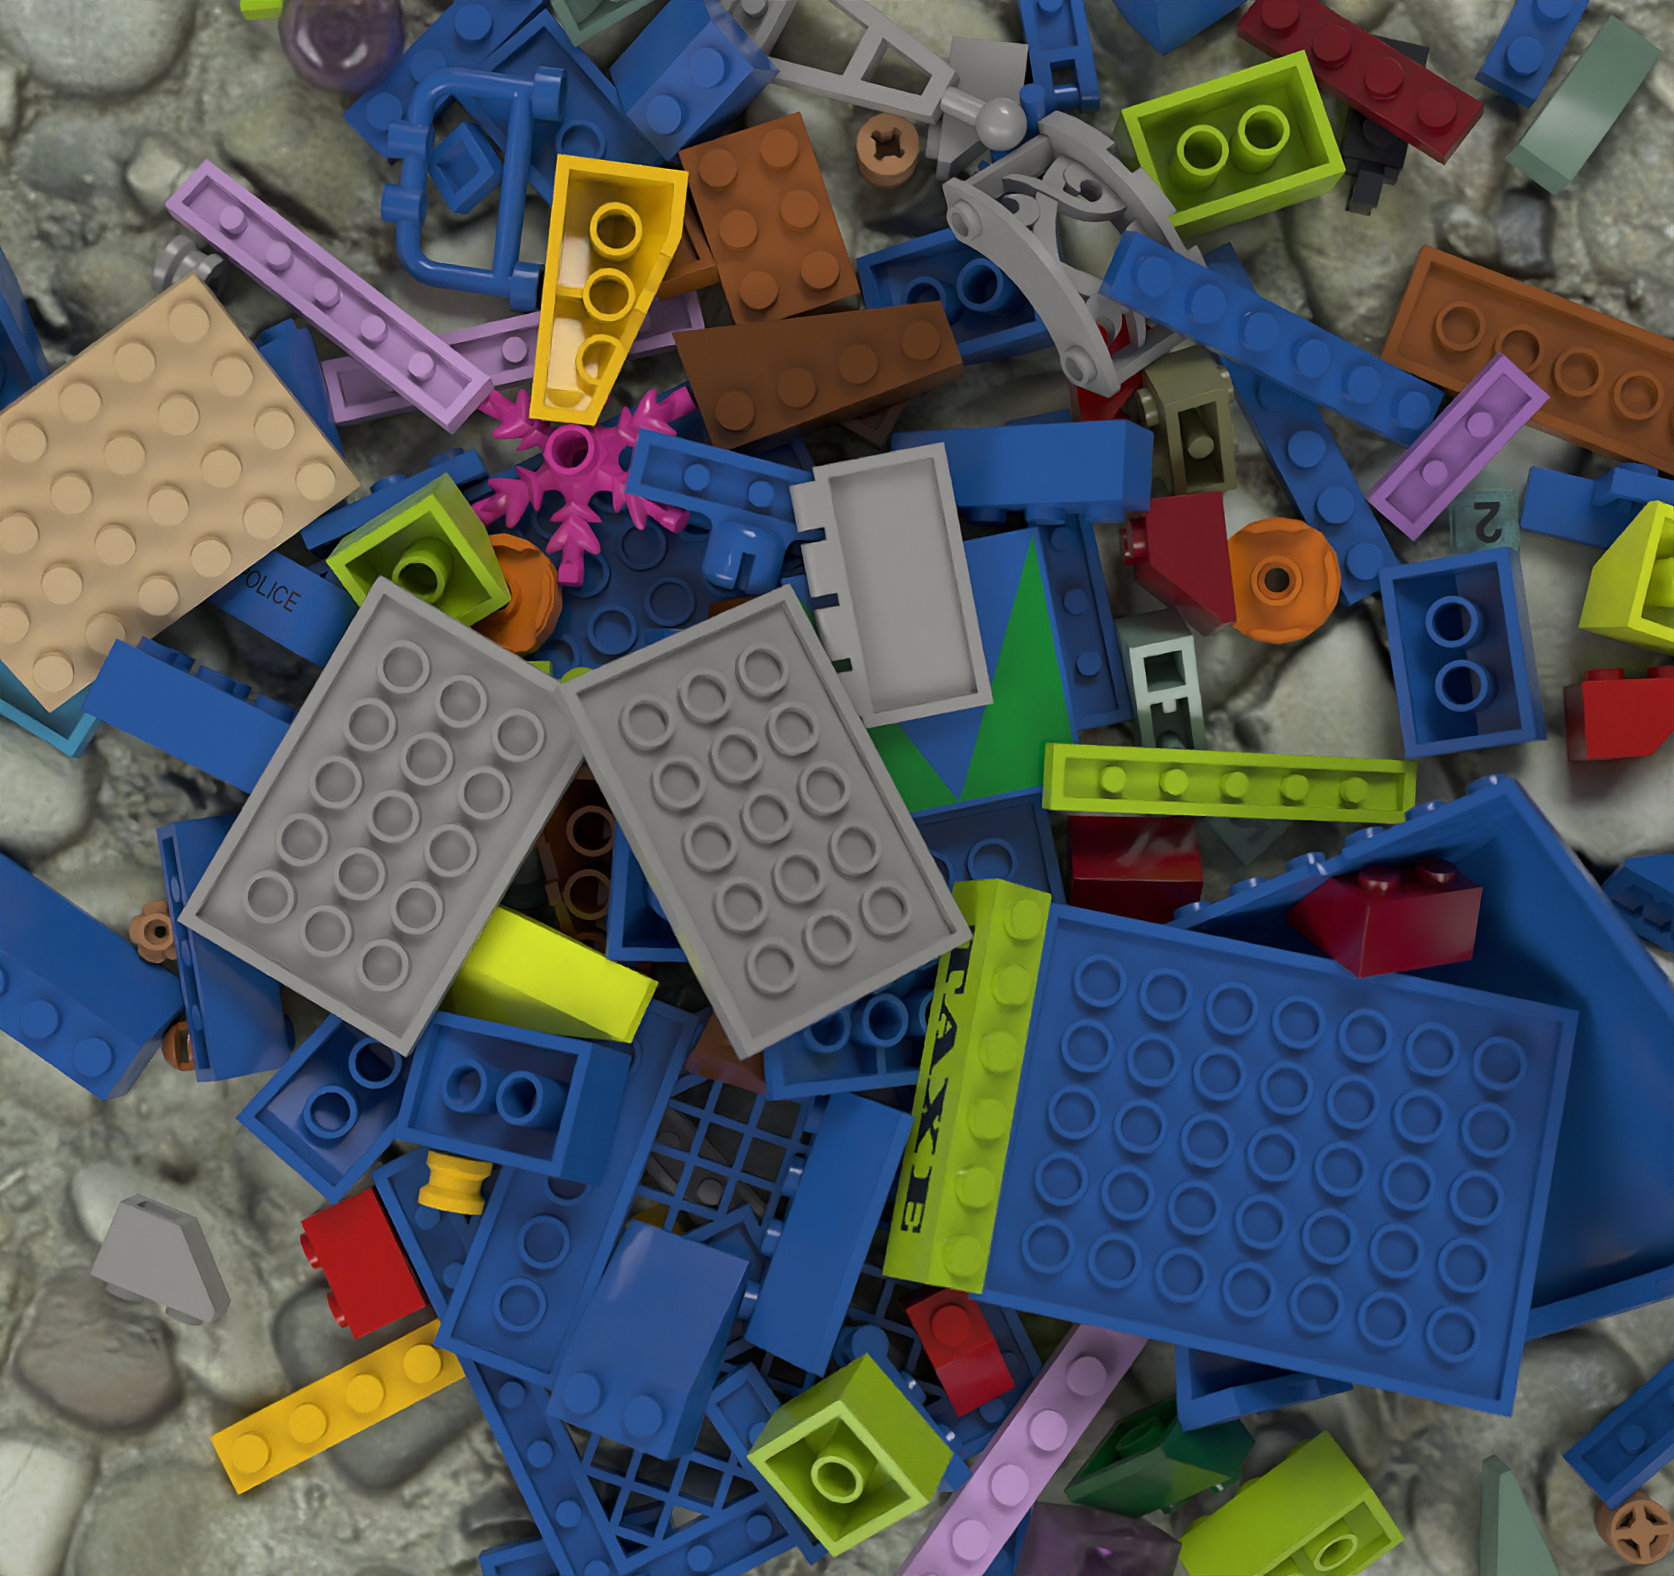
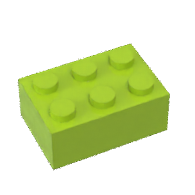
M1305 50L1122 109L1112 133L1122 164L1131 173L1142 167L1176 209V212L1167 218L1181 241L1330 193L1346 171Z

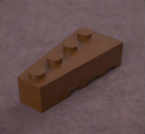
M941 301L672 332L713 447L750 457L964 377L963 360Z

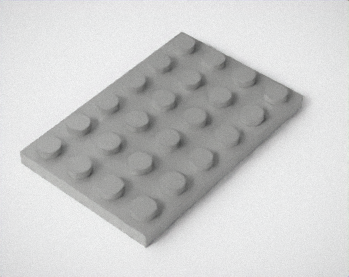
M379 575L177 921L407 1057L412 1053L585 760L552 694L557 686L563 684V682L386 577Z
M790 583L563 683L553 691L552 694L740 1061L974 938Z

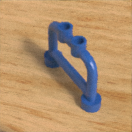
M539 66L535 78L458 67L440 68L425 76L413 90L408 106L407 120L392 119L388 132V154L391 158L403 159L400 185L390 183L385 185L381 200V217L383 222L396 224V254L404 270L417 282L434 288L510 298L512 312L529 314L541 311L545 265L519 261L535 118L557 122L562 121L568 96V73L566 69ZM446 94H460L511 102L492 270L435 262L428 259L421 250V227L425 223L428 209V194L426 190L428 163L431 161L435 142V130L432 124L433 114L437 101Z

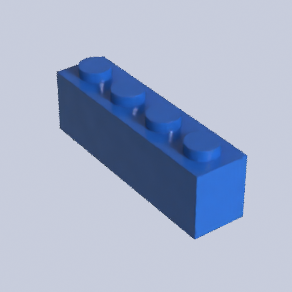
M1129 420L894 432L891 436V452L944 442L958 518L968 517V524L984 527L1005 526L1007 516L1026 515L1025 521L1032 524L1059 525L1065 523V514L1085 513V520L1091 522L1120 523L1125 521V512L1150 511L1154 432Z
M240 813L176 821L156 829L197 1082L219 1081L280 1069L290 1059V1053L294 1051L296 1044L293 1023L288 1015H283L279 990L284 988V984L177 921Z

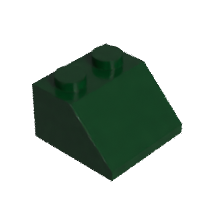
M1177 1393L1117 1420L1063 1492L1070 1502L1135 1520L1159 1509L1165 1515L1170 1514L1183 1507L1198 1492L1208 1488L1212 1494H1216L1233 1485L1242 1476L1244 1470L1241 1464L1256 1441L1240 1419L1182 1432L1177 1413Z

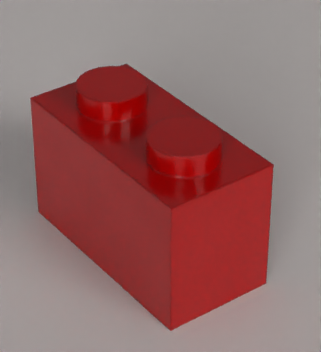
M375 1184L340 1200L335 1206L331 1204L300 1221L305 1230L300 1235L304 1254L314 1269L322 1267L332 1291L327 1293V1300L333 1317L341 1328L349 1326L355 1340L424 1308L431 1302Z

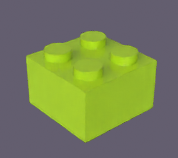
M865 1353L776 1409L746 1457L831 1555L836 1557L929 1504L954 1453L869 1354Z

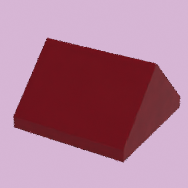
M1067 816V906L1164 925L1174 921L1172 913L1176 909L1201 900L1204 881L1195 818Z

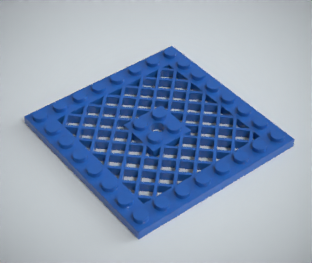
M712 1005L694 1013L700 1016L701 1019L686 1058L713 1008ZM682 1067L667 1107L700 1118L690 1150L688 1152L655 1139L651 1147L652 1151L685 1162L675 1193L672 1195L640 1184L650 1156L649 1153L606 1268L627 1228L625 1224L637 1194L670 1206L662 1227L664 1230L672 1232L679 1209L710 1219L681 1234V1236L753 1261L748 1280L759 1283L768 1259L758 1255L760 1243L770 1218L774 1217L781 1195L790 1198L789 1195L780 1193V1189L792 1156L795 1155L796 1151L805 1154L808 1148V1144L800 1142L803 1133V1124L814 1096L787 1099L801 1104L790 1137L788 1138L756 1127L766 1095L756 1094L747 1123L713 1112L723 1082L713 1081L704 1108L672 1098L709 1079L690 1073ZM907 1085L852 1091L912 1114L914 1098ZM710 1122L743 1133L732 1166L698 1155ZM753 1137L786 1148L775 1181L742 1170ZM423 1145L370 1171V1174L440 1322H442L503 1164L493 1162L491 1175L482 1181L480 1194L485 1200L482 1215H472L469 1221L466 1214L440 1210L417 1202L420 1188L429 1182L431 1173L430 1168L426 1164L429 1149H436ZM905 1148L888 1193L893 1207H895ZM694 1166L728 1177L717 1210L683 1198ZM738 1180L771 1191L760 1224L749 1202L727 1211ZM879 1218L876 1228L890 1232L892 1221ZM864 1260L861 1272L884 1279L874 1310L872 1312L849 1304L845 1315L869 1323L868 1325L882 1327L911 1337L901 1370L908 1373L923 1391L936 1395L926 1400L922 1404L936 1424H944L959 1439L965 1450V1454L961 1457L963 1461L982 1452L1043 1367L1016 1309L975 1300L996 1340L1015 1388L958 1418L940 1383L913 1374L922 1346L912 1326L885 1316L895 1283L914 1290L926 1283L882 1275V1266ZM737 1318L734 1320L714 1384L718 1380L720 1371L730 1373L741 1365L729 1359L756 1346L744 1340L742 1329L745 1321ZM764 1350L757 1370L770 1388L797 1397L813 1386L816 1375L806 1370L801 1384L768 1374L774 1354ZM831 1353L830 1359L836 1361ZM456 1354L560 1576H739L796 1547V1544L756 1487L724 1503L733 1475L751 1481L731 1450L726 1458L697 1448L694 1444L691 1454L679 1457L669 1487L636 1476L644 1452L635 1448L626 1473L592 1462L601 1435L591 1432L583 1457H581L565 1421L545 1414L551 1397L549 1389ZM704 1413V1416H703V1419H702V1422H701V1425H700V1428H699V1431H698V1434H697V1437H696V1441H697V1438H698V1435H699L701 1426H702V1424H703L704 1418H705V1416H707L705 1413ZM690 1460L723 1471L712 1502L679 1491ZM591 1477L620 1486L611 1516H609ZM631 1490L664 1501L654 1532L620 1521ZM674 1505L702 1514L665 1533ZM620 1537L643 1545L626 1552Z

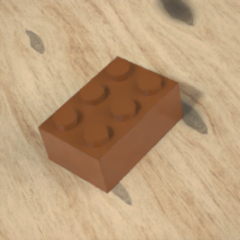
M800 112L678 151L682 171L689 172L687 188L702 233L716 263L720 280L719 284L733 325L860 310L861 291Z

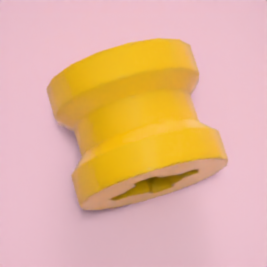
M429 1149L426 1164L431 1170L429 1182L420 1188L417 1202L440 1210L482 1215L485 1200L480 1194L482 1181L491 1175L493 1162L445 1150Z

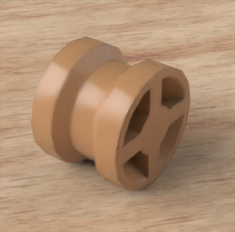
M882 113L871 117L862 125L857 136L856 165L862 178L868 184L878 189L889 190L903 186L912 178L917 168L919 154V137L915 127L908 119L890 113ZM894 139L891 144H884L880 146L878 143H876L877 140L880 143Z
M1640 1490L1634 1492L1613 1512L1601 1499L1595 1509L1594 1523L1598 1535L1622 1558L1634 1564L1647 1565L1659 1561L1669 1552L1674 1542V1524L1671 1516L1663 1506L1653 1501ZM1630 1512H1632L1633 1518L1629 1521L1628 1525L1620 1527L1626 1518L1630 1516Z

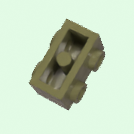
M1199 344L1163 354L1141 370L1144 388L1135 390L1136 406L1142 424L1145 428L1149 427V430L1154 432L1151 477L1161 476L1171 496L1216 491L1224 493L1237 489L1234 454L1239 452V441L1235 426L1230 417L1229 403L1234 402V390L1227 368L1223 364L1215 366L1205 347Z

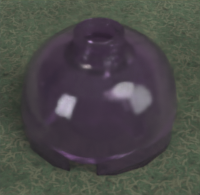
M283 0L278 20L281 49L294 72L312 87L335 95L365 93L386 82L401 62L409 37L406 11L400 0Z

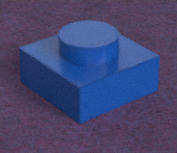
M463 121L433 150L427 172L452 213L467 215L502 183L504 166L479 125Z

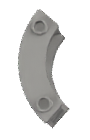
M1054 111L1037 122L1040 134L968 180L962 181L954 177L943 184L942 187L948 206L947 221L959 241L971 246L989 258L1024 293L1050 333L1059 352L1062 369L1068 380L1074 385L1110 398L1121 390V383L1187 338L1160 324L1146 332L1144 316L1098 293L1103 281L1102 278L1087 274L1059 261L1055 233L1057 211L1081 221H1110L1119 231L1121 237L1124 231H1137L1206 268L1207 266L1197 245L1188 251L1186 250L1179 235L1167 218L1175 213L1176 209L1147 172L1141 167L1131 173L1111 154L1115 142L1109 137L1071 115ZM1045 173L1042 180L1037 179V177ZM1080 194L1081 196H1083V197H1084L1085 199H1087L1088 201L1081 200V199H1079V198H1077V197H1078V195ZM1120 237V239L1118 240V242H1117V244H1116V247H1115V250H1114V254H1115V251H1116V249H1117V247H1118V244H1119V242H1120V240H1121V237ZM1122 314H1124L1130 344L1110 357L1107 346L1118 335L1122 324ZM1097 325L1102 326L1107 332V346Z

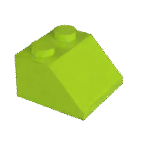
M447 472L342 538L326 560L359 607L363 604L379 575L386 577L468 627L506 605L512 599L484 524Z

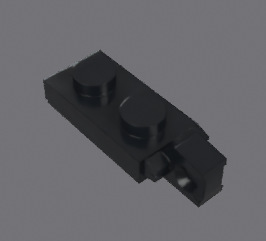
M1373 35L1413 61L1426 67L1430 47ZM1350 106L1339 148L1346 169L1344 175L1352 176L1345 211L1370 216L1372 208H1376L1378 205L1383 183L1393 186L1397 183L1399 173L1404 166L1409 143Z

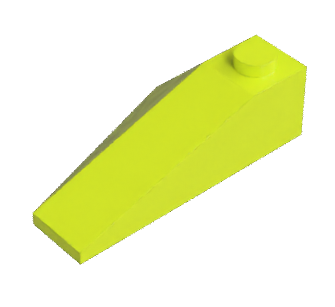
M1649 501L1596 562L1592 569L1578 628L1632 646L1674 656V506L1660 501Z
M499 904L437 1011L552 1035H561L568 1038L631 1043L659 982L616 960H607L605 954L516 909Z

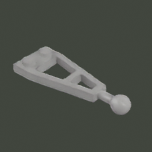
M720 0L719 2L780 70L770 82L771 84L934 125L938 122L942 112H945L976 127L980 141L994 151L1013 149L1023 140L1026 134L1027 118L1019 104L1007 98H997L986 103L957 89L960 78L955 69L865 0H828L867 30L843 75L768 57L798 0ZM888 47L930 78L921 96L869 83Z

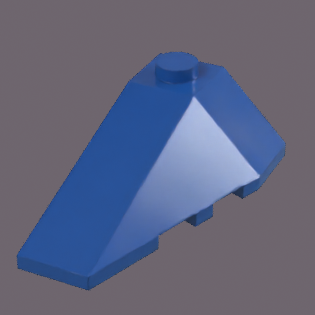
M940 956L763 1049L767 1100L917 1084Z

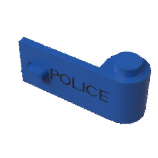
M274 550L206 599L322 668L326 667L360 609L331 568L325 578H322Z

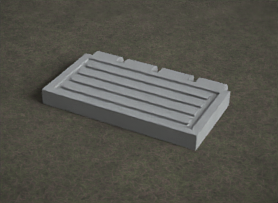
M944 442L813 467L814 481L789 486L798 532L824 528L826 540L801 545L810 596L817 597L836 593L839 604L813 610L818 636L830 661L849 658L851 670L836 673L859 717L861 716L865 729L992 704L991 687Z

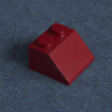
M1222 491L1150 499V511H1133L1127 519V527L1119 529V547L1123 566L1133 565L1134 581L1167 608L1176 607L1183 620L1204 637L1217 635L1236 623L1237 616Z
M1422 858L1416 861V865L1391 869L1382 866H1367L1361 868L1357 874L1330 877L1287 911L1286 923L1358 978L1472 960L1483 887L1459 872L1454 863L1440 858Z

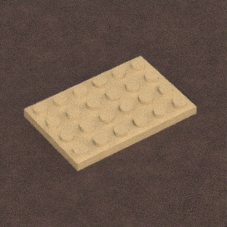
M192 270L0 411V659L49 713L96 679L116 639L138 646L142 636L152 639L362 485L357 474L195 270Z

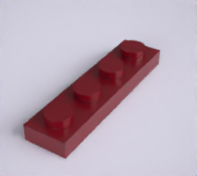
M1255 0L1236 25L1240 38L1274 59L1305 50L1318 87L1442 165L1447 163L1483 115V103L1316 0Z

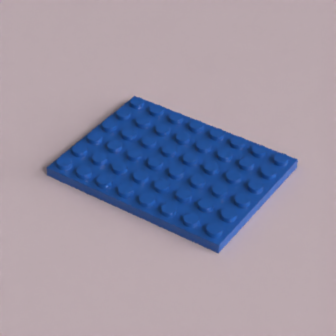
M1051 902L982 1294L969 1292L968 1299L1512 1418L1579 1011L1398 973L1358 978L1335 960Z

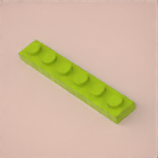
M1046 743L1042 808L1069 811L1401 824L1406 822L1404 813L1415 807L1418 761Z

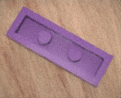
M1498 351L1364 497L1412 541H1415L1540 409L1550 396L1505 355Z

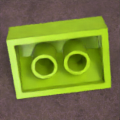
M1324 1430L1315 1438L1305 1439L1296 1444L1289 1451L1286 1459L1264 1476L1255 1477L1245 1482L1237 1490L1235 1497L1213 1514L1199 1517L1190 1523L1185 1529L1183 1536L1170 1546L1190 1576H1356L1405 1540V1538L1370 1485L1330 1433Z

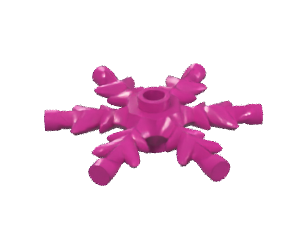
M687 385L676 390L658 404L656 390L650 389L644 395L633 416H631L626 405L623 407L617 427L612 428L603 427L598 420L595 427L567 424L556 428L550 425V421L529 419L531 398L524 389L519 390L516 404L493 389L477 407L483 413L502 422L500 426L494 429L492 437L497 439L523 438L516 450L522 451L539 446L543 451L544 462L536 472L523 467H515L520 479L493 478L488 480V487L497 494L471 505V507L485 527L493 523L501 515L506 514V526L511 529L518 523L530 501L537 513L542 505L545 491H560L565 498L566 505L557 511L550 521L563 523L546 547L548 554L562 550L558 569L557 583L559 585L568 587L583 586L584 550L594 555L600 553L599 542L588 522H602L600 517L588 506L591 497L595 493H601L602 490L612 492L616 513L619 512L626 502L631 519L639 530L645 528L648 515L676 534L680 533L687 525L690 518L688 510L624 493L623 489L628 471L624 472L618 462L619 454L627 445L634 448L639 427L676 437V431L667 423L699 408ZM608 396V399H607V401H606L604 407H605V406L610 402V400L613 398L612 396Z

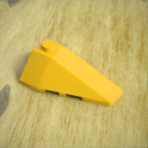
M558 154L529 419L595 427L681 241L688 171Z

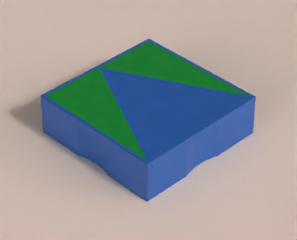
M1038 526L1024 527L963 540L993 703L866 729L912 819L1043 792L1045 744H1080ZM806 573L779 578L780 587L790 583L818 636L813 610L839 605L837 594L832 593L811 597ZM849 658L831 661L836 672L851 670Z

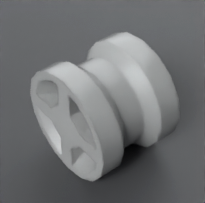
M179 235L167 245L159 257L152 275V289L161 294L192 270H195L216 298L219 299L229 278L230 262L217 253L206 255L200 252L195 241L185 235Z

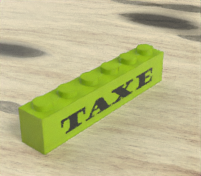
M1001 879L956 881L953 885L952 896L974 938L940 956L911 1114L915 1119L906 1142L882 1275L978 1294L983 1292L1052 894Z

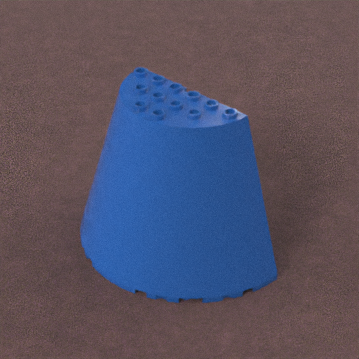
M1501 773L1472 782L1466 787L1467 796L1446 805L1444 801L1437 800L1413 807L1404 813L1406 822L1385 831L1383 827H1371L1347 836L1344 839L1346 847L1342 849L1343 852L1326 861L1323 852L1305 854L1285 864L1287 872L1268 881L1266 877H1255L1232 885L1228 889L1230 897L1214 904H1210L1209 901H1199L1182 906L1172 913L1174 921L1164 924V926L1334 960L1286 923L1287 911L1330 877L1357 874L1361 868L1367 866H1382L1391 869L1416 865V861L1422 858H1440L1454 863L1459 872L1483 887L1472 960L1395 973L1579 1011L1524 1341L1527 1342L1674 1298V983L1519 781L1511 777L1507 778L1506 774ZM1174 1344L1177 1413L1182 1432L1234 1421L1250 1414L1257 1413L1258 1415L1354 1389L1353 1384L1350 1382Z

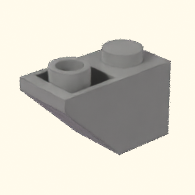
M952 36L949 58H939L956 70L960 78L956 88L986 103L997 98H1007L1020 105L1019 93L1024 86L1028 44ZM943 112L942 120H938L936 125L929 123L925 158L938 159L935 180L949 181L989 149L978 138L976 127L950 114Z
M136 1194L120 1201L90 1275L107 1281L106 1290L115 1296L135 1302L143 1301V1298L146 1297L167 1306L165 1313L172 1319L184 1324L201 1326L203 1321L211 1324L225 1314L231 1299L197 1217L141 1194Z

